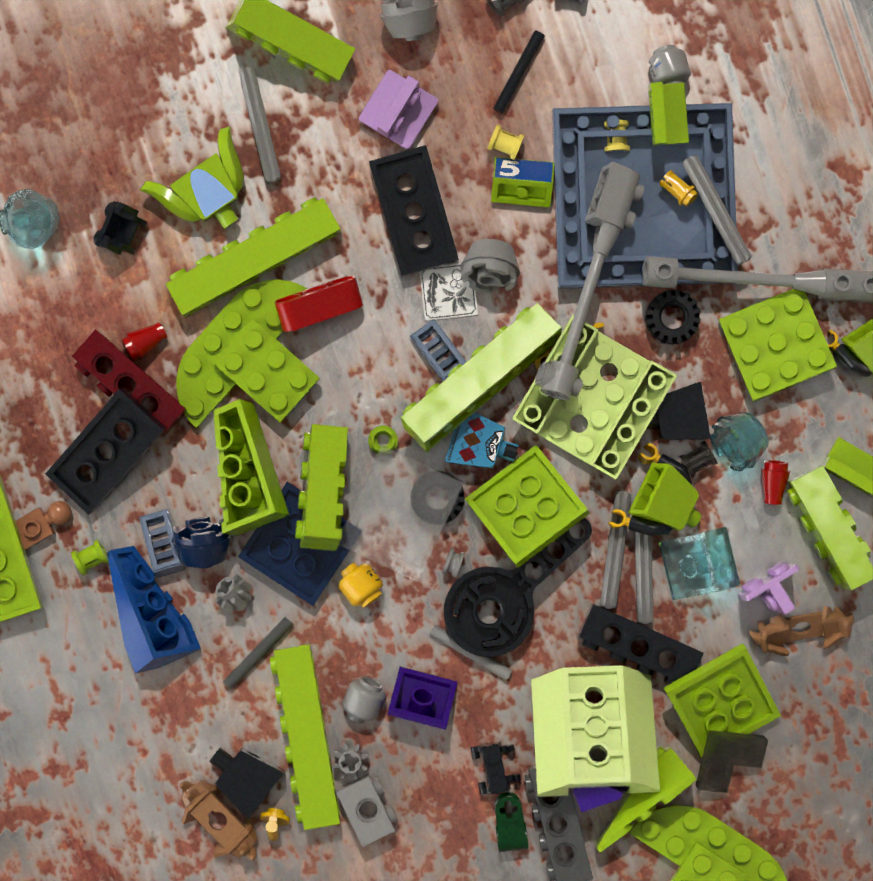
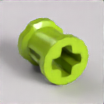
M99 539L94 540L93 545L79 552L76 550L71 552L75 565L83 576L88 574L89 569L101 563H109L107 552Z

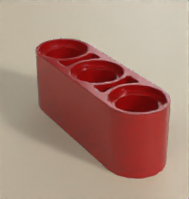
M346 276L280 298L275 301V306L283 332H289L356 310L363 306V301L356 277Z

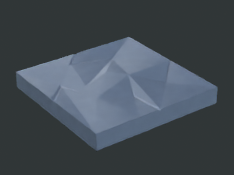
M732 103L686 104L689 143L653 146L649 106L553 108L552 133L558 289H583L593 258L596 229L595 226L585 223V219L601 169L611 162H616L639 173L640 179L638 183L644 186V192L638 202L632 201L630 211L636 214L635 221L629 230L624 228L623 232L619 234L611 251L605 258L596 288L646 287L643 285V265L646 256L677 258L680 268L738 271V265L735 263L699 194L689 207L685 205L680 206L678 204L679 200L659 185L662 179L666 180L663 178L665 174L672 170L685 183L692 186L693 183L683 166V161L693 155H697L736 226ZM619 120L629 121V126L626 127V130H611L618 126ZM605 121H607L608 128H610V130H606V128H604ZM624 137L627 138V145L630 146V151L614 150L604 152V147L607 146L608 138H610L612 143V138ZM678 280L676 286L736 283Z

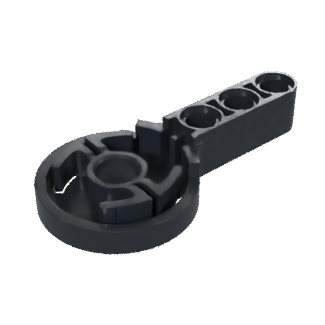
M586 518L578 522L585 528L583 538H573L568 530L553 541L559 543L563 548V555L560 559L549 557L547 547H545L519 568L506 570L499 567H480L458 578L447 593L444 603V622L454 642L463 650L481 657L501 656L517 648L525 640L532 627L534 619L532 596L534 589L589 539L592 533L590 522ZM528 563H536L540 566L541 575L538 579L532 580L526 576L525 567ZM494 581H495V583H488V584H485V585H482V586L478 587L479 585H481V584H483V583L494 582ZM459 592H461L460 595H459V597H458V599H457L456 606H455L454 609H453V606H454V604H455V600H456V598H457ZM485 600H492L500 607V617L492 624L482 622L477 615L479 604ZM518 608H523V609H519L518 617H517V620H516L515 624H514V625H510V624H513V622L515 621V618H516L517 612H518ZM498 634H500V638H499V639L494 640V641H490V642H483V646H484V647L481 646L482 641L493 640V639L499 637Z

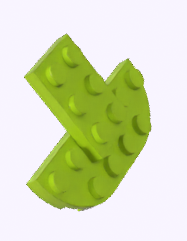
M265 280L244 288L229 301L189 346L179 364L176 389L179 403L187 409L184 414L195 428H198L236 385L281 423L320 380L313 371L277 340L283 333L275 301L306 290V287L287 280Z
M675 804L655 809L651 816L636 822L629 831L631 835L679 865L670 881H787L778 862L765 849L712 814L694 806Z

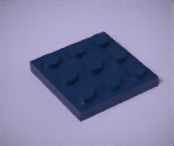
M287 482L282 489L289 515L256 528L238 557L314 606L362 533V530L342 517L341 525L338 527V529H342V537L336 551L300 548V539L295 538L296 522L297 520L302 521L303 509H298V496L301 490Z

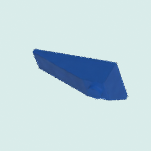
M135 546L109 550L107 556L124 646L134 672L140 673L161 668L199 651L201 647L189 619L185 614L180 615L170 602L173 599L168 591L164 593L154 580L155 574Z

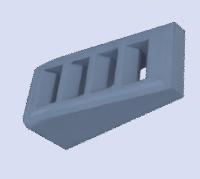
M435 319L410 335L442 382L448 378L449 372L456 365L466 363V360ZM436 332L438 336L425 345L422 343L424 339ZM441 342L445 344L434 353L431 354L429 352L434 347L439 345ZM450 352L452 354L440 364L437 363V360ZM457 362L456 365H454L452 368H450L449 370H447L446 372H444L447 368H449L450 366H452L454 363Z
M165 509L139 517L155 576L160 578L185 570V565L182 563L171 541L174 533L169 510ZM165 521L166 526L149 530V526ZM168 533V538L153 542L152 538ZM171 545V550L156 553L157 549ZM173 557L175 559L173 561L159 564V562L163 560H167Z

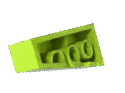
M239 0L225 27L237 36L260 45L263 50L288 59L287 62L301 70L306 68L314 72L313 76L327 84L330 81L337 82L340 80L356 49L268 0Z
M239 399L213 410L216 449H219L220 465H217L218 477L221 478L222 495L219 496L220 508H223L224 522L221 523L222 534L238 536L288 516L289 512L254 403Z
M312 424L310 432H304L303 450L308 451L307 462L301 463L300 479L305 480V491H299L298 509H303L302 521L297 520L295 538L300 539V548L336 551L341 541L342 529H338V527L341 525V518L343 516V504L340 503V498L343 497L345 474L342 473L346 464L348 427Z
M818 466L787 482L790 489L786 490V493L793 506L799 505L803 513L800 520L808 533L812 531L817 540L814 543L815 550L822 560L826 558L831 568L827 572L835 586L840 585L841 589L854 590L873 580V565L869 560L871 549L861 536L856 537L854 533L857 530L856 523L847 509H841L840 504L843 503V500L824 466Z

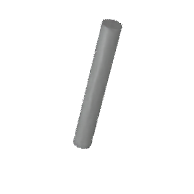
M436 624L429 634L504 680H507L512 672L511 669L491 657H481L463 650L454 642L448 631Z

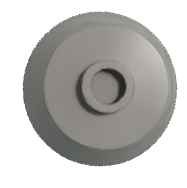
M383 0V3H381L382 13L379 16L393 38H406V41L423 38L424 33L435 29L438 3L434 2V0Z
M481 239L473 242L460 266L462 280H468L471 289L486 293H492L495 287L505 286L506 291L513 289L516 285V279L520 275L513 247L497 239Z

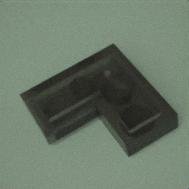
M709 730L695 784L700 791L727 793L734 766L762 767L768 744L767 738L764 735Z

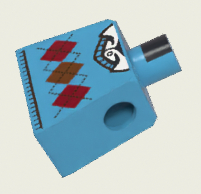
M474 412L454 429L445 462L493 468L496 457L514 462L519 445L502 440L505 427Z

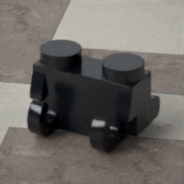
M110 202L105 208V222L102 229L95 233L93 242L97 247L117 255H121L122 251L134 255L136 249L130 247L137 228L138 226L146 228L148 222L137 217L138 210L121 202Z
M501 741L470 747L473 759L480 758L479 752H482L489 786H486L485 781L478 782L480 795L509 791L511 787L510 783L507 782L521 780L520 773L505 775L501 757L502 752L515 751L514 744L502 746Z

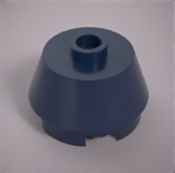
M198 517L185 520V527H173L174 537L171 541L185 566L205 569L217 565L226 559L231 535L222 534L221 523L224 522V519L219 520V523H210V517Z

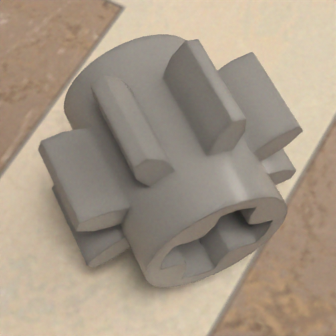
M235 574L233 579L225 577L216 586V595L219 597L215 599V602L229 614H232L234 610L242 611L251 602V594L248 591L252 589V586L237 574Z
M345 742L342 753L334 751L333 755L339 758V762L333 764L332 768L337 769L340 767L343 771L341 774L342 779L348 773L352 774L356 780L359 769L367 771L368 767L362 764V760L366 759L369 754H361L358 751L360 748L359 743L356 744L355 748H349ZM350 753L352 758L357 757L359 759L355 763V768H351L349 764H343L346 754Z

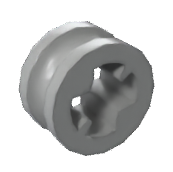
M451 548L442 573L451 572L452 577L456 578L465 553L457 554Z

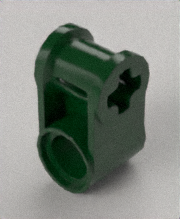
M503 792L495 800L496 833L499 852L529 849L526 822H524L520 798L513 792ZM506 801H511L512 806H517L512 808V813L506 814L505 809H500L505 807Z

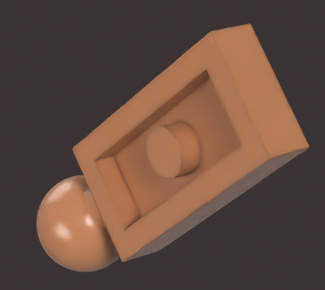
M56 501L52 503L47 514L44 513L41 507H38L16 520L25 551L55 534L51 526L53 523L62 525L70 520L72 510L66 502Z

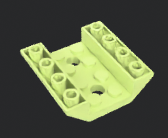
M574 315L571 316L545 362L560 361ZM585 322L571 364L579 370L577 378L583 380L582 389L578 396L571 395L570 400L567 401L552 398L542 393V387L536 385L534 380L512 420L616 480L677 375L654 361L645 359ZM605 364H612L617 368V377L612 381H606L600 375V369ZM576 415H581L587 420L588 426L581 433L574 432L570 427V420Z
M622 665L560 668L531 679L537 797L568 796L569 788L629 786V793L660 792L651 675ZM590 691H597L602 695L603 699L599 703L592 704L587 701L585 695ZM593 749H602L607 757L602 762H595L590 758L589 753Z

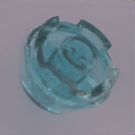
M30 189L14 192L8 197L4 209L0 210V229L3 235H8L16 243L15 246L26 249H35L45 244L56 232L60 222L59 210L54 201Z
M744 411L719 417L717 422L711 426L714 429V433L710 435V440L714 450L719 457L724 454L733 463L730 468L737 472H741L746 468H753L769 445L764 427L749 412Z

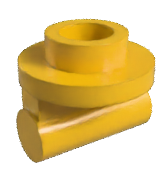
M268 808L267 812L260 814V820L267 823L266 832L268 839L276 841L279 838V826L289 825L290 818L285 815V811L277 808Z

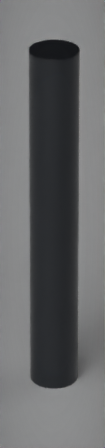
M534 30L493 107V110L500 114L505 112L545 37L543 33Z

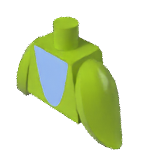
M231 126L219 130L217 138L219 156L217 153L213 154L169 185L172 190L158 182L145 181L140 191L151 195L182 220L190 222L203 220L206 222L215 216L224 229L233 225L239 218L230 205L239 199L237 194L243 188L244 174L233 144Z

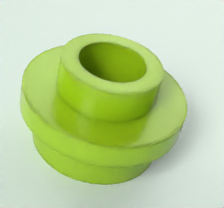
M381 425L375 427L370 432L368 443L374 453L388 455L396 449L398 436L391 427ZM380 435L388 436L389 443L386 446L378 444L377 440Z

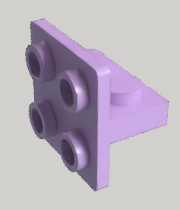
M387 70L360 114L359 121L406 150H409L436 107L438 98L420 88L419 81L409 75L405 79L392 70Z
M779 562L767 570L769 575L765 578L758 579L755 577L743 584L741 587L744 591L738 595L741 600L750 601L764 592L761 598L770 611L773 610L774 612L786 615L794 610L795 606L780 582L800 569L797 564Z

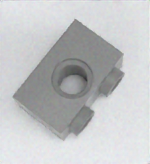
M369 773L337 789L336 793L362 847L395 832L396 827L394 823L398 822L392 806L386 807L381 798L385 792L378 778L372 779ZM371 801L375 803L377 812L373 816L364 815L360 810L363 802Z

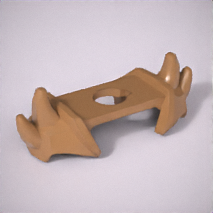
M824 606L823 611L784 618L782 614L770 617V623L767 625L760 620L757 626L758 632L750 630L749 634L752 640L761 646L763 653L770 652L788 656L790 652L783 646L785 642L822 636L825 637L823 648L828 649L845 637L847 639L850 638L854 616L850 612L845 617L839 607H834L833 612L831 607ZM800 622L810 623V627L806 631L797 632L794 629L791 630Z
M202 780L181 782L179 785L183 792L181 799L186 808L181 822L186 824L196 819L218 841L213 854L215 857L231 854L238 858L245 856L251 861L255 860L257 855L255 846L258 838L252 824V819L244 818V825L216 797L215 794H221L222 791L214 784ZM212 810L214 813L220 812L225 815L227 823L224 828L216 829L212 827L210 816L208 815Z

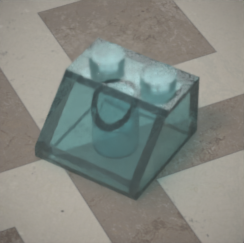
M727 527L659 542L673 600L715 593L740 585Z

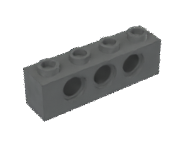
M536 765L529 766L530 774L524 775L528 793L534 792L537 803L531 806L535 822H542L544 833L538 835L542 851H549L551 862L546 863L550 881L592 880L593 876L571 788L568 790V796H558L551 802L545 801L542 797H537ZM554 816L565 818L566 824L562 830L554 831L549 827V822ZM563 845L570 846L573 849L572 856L567 860H561L556 856L558 848Z

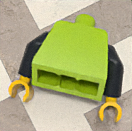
M873 318L843 337L841 340L844 344L841 345L838 343L836 332L828 330V333L835 339L832 344H828L829 349L834 350L833 355L848 370L863 377L873 376Z
M646 444L643 448L649 451L652 457L639 453L638 460L642 464L651 465L628 512L633 516L629 518L626 517L624 511L620 509L613 510L611 513L620 515L622 522L615 524L609 521L608 525L615 529L623 525L628 526L629 530L648 536L666 535L671 530L681 531L685 525L691 528L695 527L701 520V513L694 509L699 494L692 486V480L686 466L665 454L659 455L658 449L654 444Z

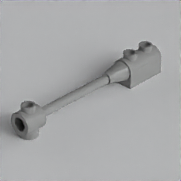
M611 162L602 167L586 215L585 223L596 227L593 258L560 361L543 362L535 379V384L542 387V393L559 400H570L571 395L578 396L582 389L583 380L577 378L579 370L571 365L604 260L624 228L629 230L632 227L636 214L630 211L632 201L638 202L644 192V186L638 183L640 174L616 162Z
M646 256L643 265V285L646 287L675 288L678 280L783 286L817 295L816 300L873 304V271L823 268L817 271L784 275L680 268L677 258Z

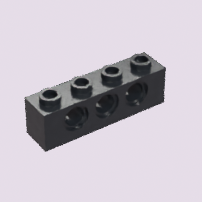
M591 603L577 634L578 637L583 639L581 645L594 651H598L599 647L611 651L608 657L624 664L627 659L638 663L636 669L653 676L654 671L666 675L663 681L669 684L696 670L704 654L695 648ZM610 626H614L619 630V638L614 643H607L603 638L605 629ZM636 639H644L647 644L646 651L641 655H634L631 651V644ZM664 651H671L674 655V662L669 667H661L658 661L660 654Z

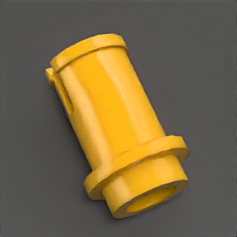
M672 170L663 177L666 180L662 179L659 183L661 187L679 200L678 204L680 206L685 205L689 207L698 196L695 186H689Z

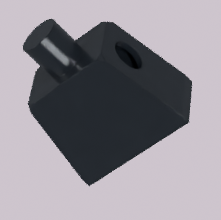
M701 382L667 393L646 430L657 428L659 440L710 439Z
M220 747L209 761L223 772L215 782L216 786L247 819L250 818L285 772L283 768L245 748H242L234 758Z

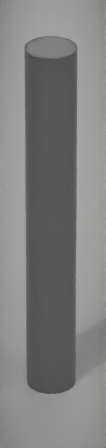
M285 616L223 681L224 684L232 690L294 624Z

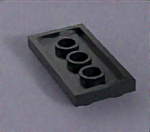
M420 146L369 161L401 276H407L459 261L427 146ZM405 174L410 175L415 182L414 186L407 191L401 190L397 185L398 178ZM411 203H417L423 209L422 215L417 219H410L405 214L406 207ZM421 231L428 233L431 237L430 244L425 248L417 247L413 242L416 233Z
M122 387L118 389L45 475L89 515L167 428ZM120 422L129 425L131 429L129 438L122 437L119 434L118 424ZM101 444H107L112 449V457L110 459L100 455L99 446ZM82 465H88L92 468L94 472L92 480L85 479L82 476Z

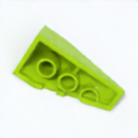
M661 745L657 747L660 792L629 793L628 791L595 842V846L600 853L632 829L633 825L631 823L635 819L637 822L647 819L656 809L655 804L660 801L666 805L697 780L669 745L665 748Z

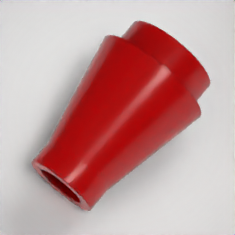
M158 322L154 325L126 333V337L121 339V343L133 361L138 357L142 359L168 336L162 325Z
M778 460L764 461V467H761L764 503L772 505L782 504V498L791 472L788 469V462Z

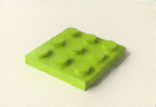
M790 289L718 319L753 403L837 369L835 360L808 297L803 291Z
M537 445L465 498L466 502L517 568L590 514L586 506Z
M743 643L664 687L702 760L781 716Z

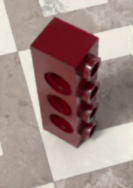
M95 329L72 355L77 361L74 366L87 378L90 374L97 378L100 382L96 386L107 396L111 397L112 394H115L121 388L122 381L125 378L131 377L135 380L136 387L130 394L143 405L147 398H156L158 408L152 415L167 428L161 436L165 437L185 415L184 413L187 409L98 330ZM104 358H110L113 361V369L107 374H102L99 371V363Z

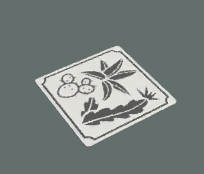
M461 263L442 265L420 272L426 321L478 314L476 290L469 287L470 282L468 280H462Z

